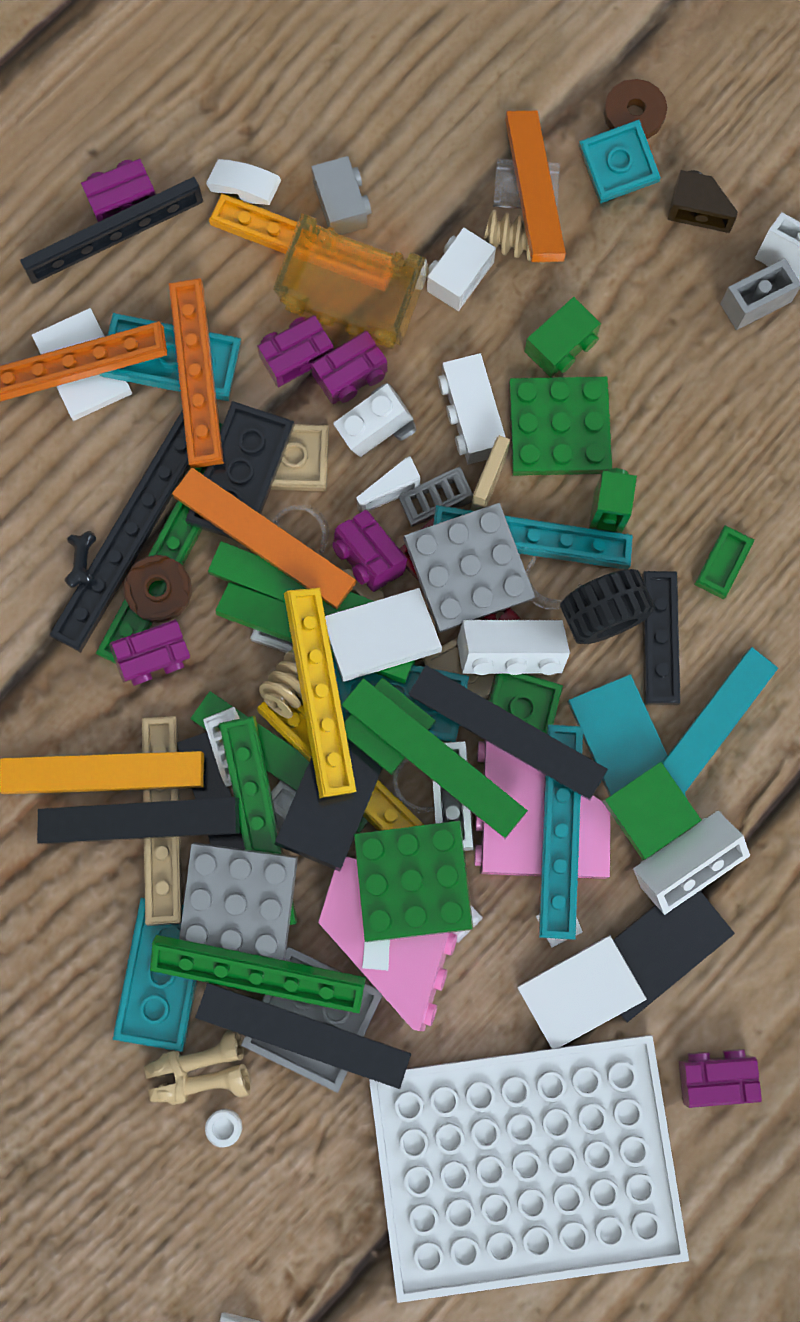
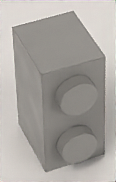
M346 156L311 166L313 184L329 233L337 237L367 228V215L371 214L370 203L367 195L361 196L359 187L362 186L361 176L358 167L352 168L349 157Z
M784 258L729 286L720 305L735 329L738 330L791 303L800 289V281Z

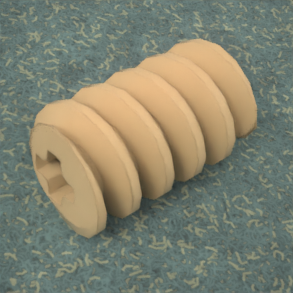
M493 210L487 222L484 240L496 247V249L501 245L502 255L505 256L511 247L514 249L515 258H519L522 252L526 250L527 260L531 261L526 230L522 224V216L518 215L512 224L510 223L509 213L506 212L499 221L497 219V211Z
M293 645L291 651L284 655L283 661L276 665L275 671L268 675L267 681L262 683L259 689L265 703L276 713L288 719L293 716V712L288 705L293 708H299L301 702L296 695L302 697Z

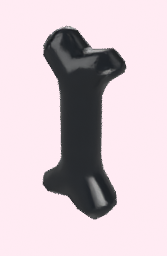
M87 531L81 536L72 534L67 538V541L75 549L73 569L65 577L66 584L71 588L76 587L80 583L90 584L94 582L93 575L87 571L88 550L96 541V536L91 531Z

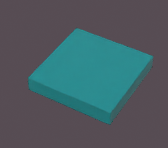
M640 120L579 141V148L600 204L660 182L661 177Z

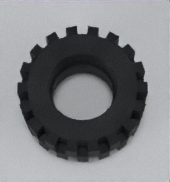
M636 569L619 570L596 578L572 591L560 603L561 610L577 644L596 643L618 635L646 620L656 609L645 583Z

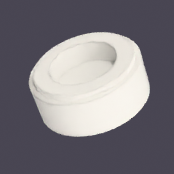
M230 1109L215 1111L208 1118L205 1125V1133L208 1140L217 1147H228L234 1144L242 1133V1121L239 1115Z

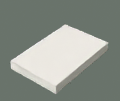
M91 308L32 334L40 354L105 337ZM99 374L56 386L73 421L132 394L127 381L101 377Z
M420 588L325 616L330 646L343 682L442 651L441 643Z
M611 935L517 987L552 1049L560 1048L647 1000Z

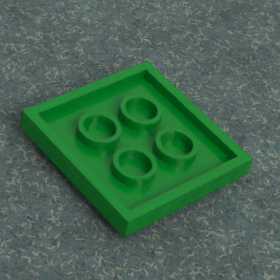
M608 376L510 378L512 476L602 474L603 470L608 471L612 469Z
M460 821L354 834L365 942L474 930Z

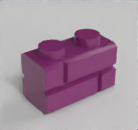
M141 159L135 161L124 160L115 169L106 173L95 172L88 176L86 181L81 182L98 222L156 195Z
M314 315L307 319L306 317L295 319L289 325V329L279 334L277 332L269 333L263 337L261 344L257 345L259 356L278 388L312 370L311 363L334 350L332 342Z
M368 331L362 332L311 363L313 377L321 389H323L331 404H335L338 401L342 403L350 401L357 395L358 389L366 384L369 386L378 384L384 379L385 373L388 372L386 357Z
M364 510L354 516L353 519H349L336 527L332 544L334 552L339 559H346L350 563L353 575L361 585L366 583L370 590L375 592L388 582H392L403 575L407 558L368 510Z
M176 619L109 644L123 683L131 680L133 686L152 680L151 673L160 669H164L165 674H169L185 668L183 661L190 658Z
M745 1049L723 1051L724 1057L710 1058L709 1052L688 1053V1060L679 1061L683 1104L688 1108L761 1102L762 1095L756 1057L746 1056Z

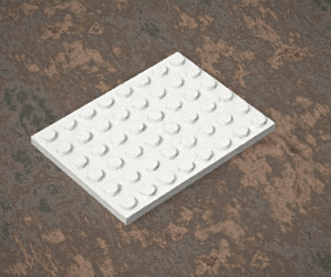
M652 1035L407 1068L400 1089L369 1079L397 1303L689 1261Z

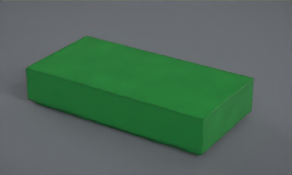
M724 525L694 585L724 600L755 540Z

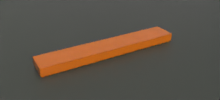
M507 111L505 121L531 262H564L566 252L538 111Z
M201 278L169 283L188 463L190 468L224 464L203 282Z
M158 321L0 366V402L167 356L164 327Z
M194 468L189 470L172 493L175 499L306 589L320 588L322 600L335 609L339 608L357 583L356 579Z

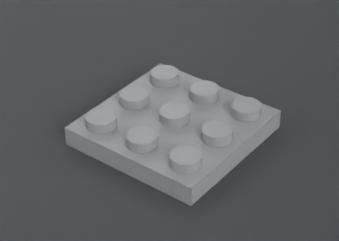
M500 503L409 533L403 537L438 633L462 625L463 620H477L535 598Z
M192 843L179 939L285 961L298 856Z
M287 947L285 961L341 972L291 947ZM365 983L359 1014L265 995L262 1001L364 1036L383 995L376 988ZM245 1036L241 1046L337 1093L348 1072Z

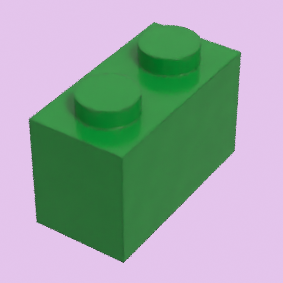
M573 297L527 338L524 352L551 378L558 371L561 373L566 372L576 361L575 356L582 350L588 352L599 340L597 335L601 323Z
M618 468L609 469L608 471L603 470L594 491L589 523L590 529L616 533L623 532L632 515L636 475H630L628 471Z

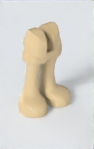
M227 1030L223 1034L221 1041L210 1049L182 1056L178 1051L163 1053L159 1059L144 1066L146 1079L156 1076L157 1078L166 1077L165 1074L174 1073L175 1083L169 1085L164 1083L157 1088L148 1090L150 1102H168L171 1105L182 1104L188 1100V1095L221 1088L230 1090L237 1097L250 1095L251 1081L247 1067L244 1064L232 1066L218 1072L192 1077L188 1076V1072L199 1068L242 1060L244 1057V1047L241 1046L243 1042L241 1034Z

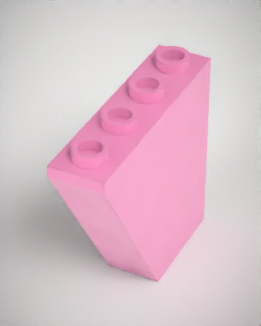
M486 740L478 741L477 760L478 762H484L483 775L527 809L528 812L506 839L476 816L475 829L476 831H482L481 845H475L474 864L475 866H481V874L541 876L545 775ZM581 796L578 878L606 879L610 877V812L604 803L595 796L590 801Z
M346 856L341 871L334 870L318 923L413 1030L425 1031L426 1025L432 1026L435 1019L437 1005L432 1003L436 990L442 991L447 970L443 969L446 955L452 956L457 935L452 932L390 940L388 971L363 969L365 940L357 859Z

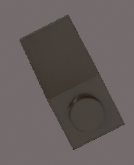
M680 170L674 188L668 220L730 233L738 211L714 178L703 175L695 170Z

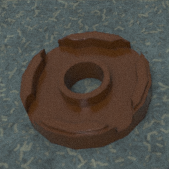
M631 79L624 80L612 88L607 95L603 113L605 122L610 130L640 120L646 139H648L660 130L665 121L668 107L665 96L657 86L649 81ZM638 106L643 110V113L641 115H632L627 108Z
M154 555L141 559L132 566L127 578H125L123 585L125 600L130 609L143 620L154 623L170 621L181 615L189 605L192 595L191 579L183 565L167 556ZM160 580L167 584L166 592L163 595L154 597L149 594V587L153 582Z

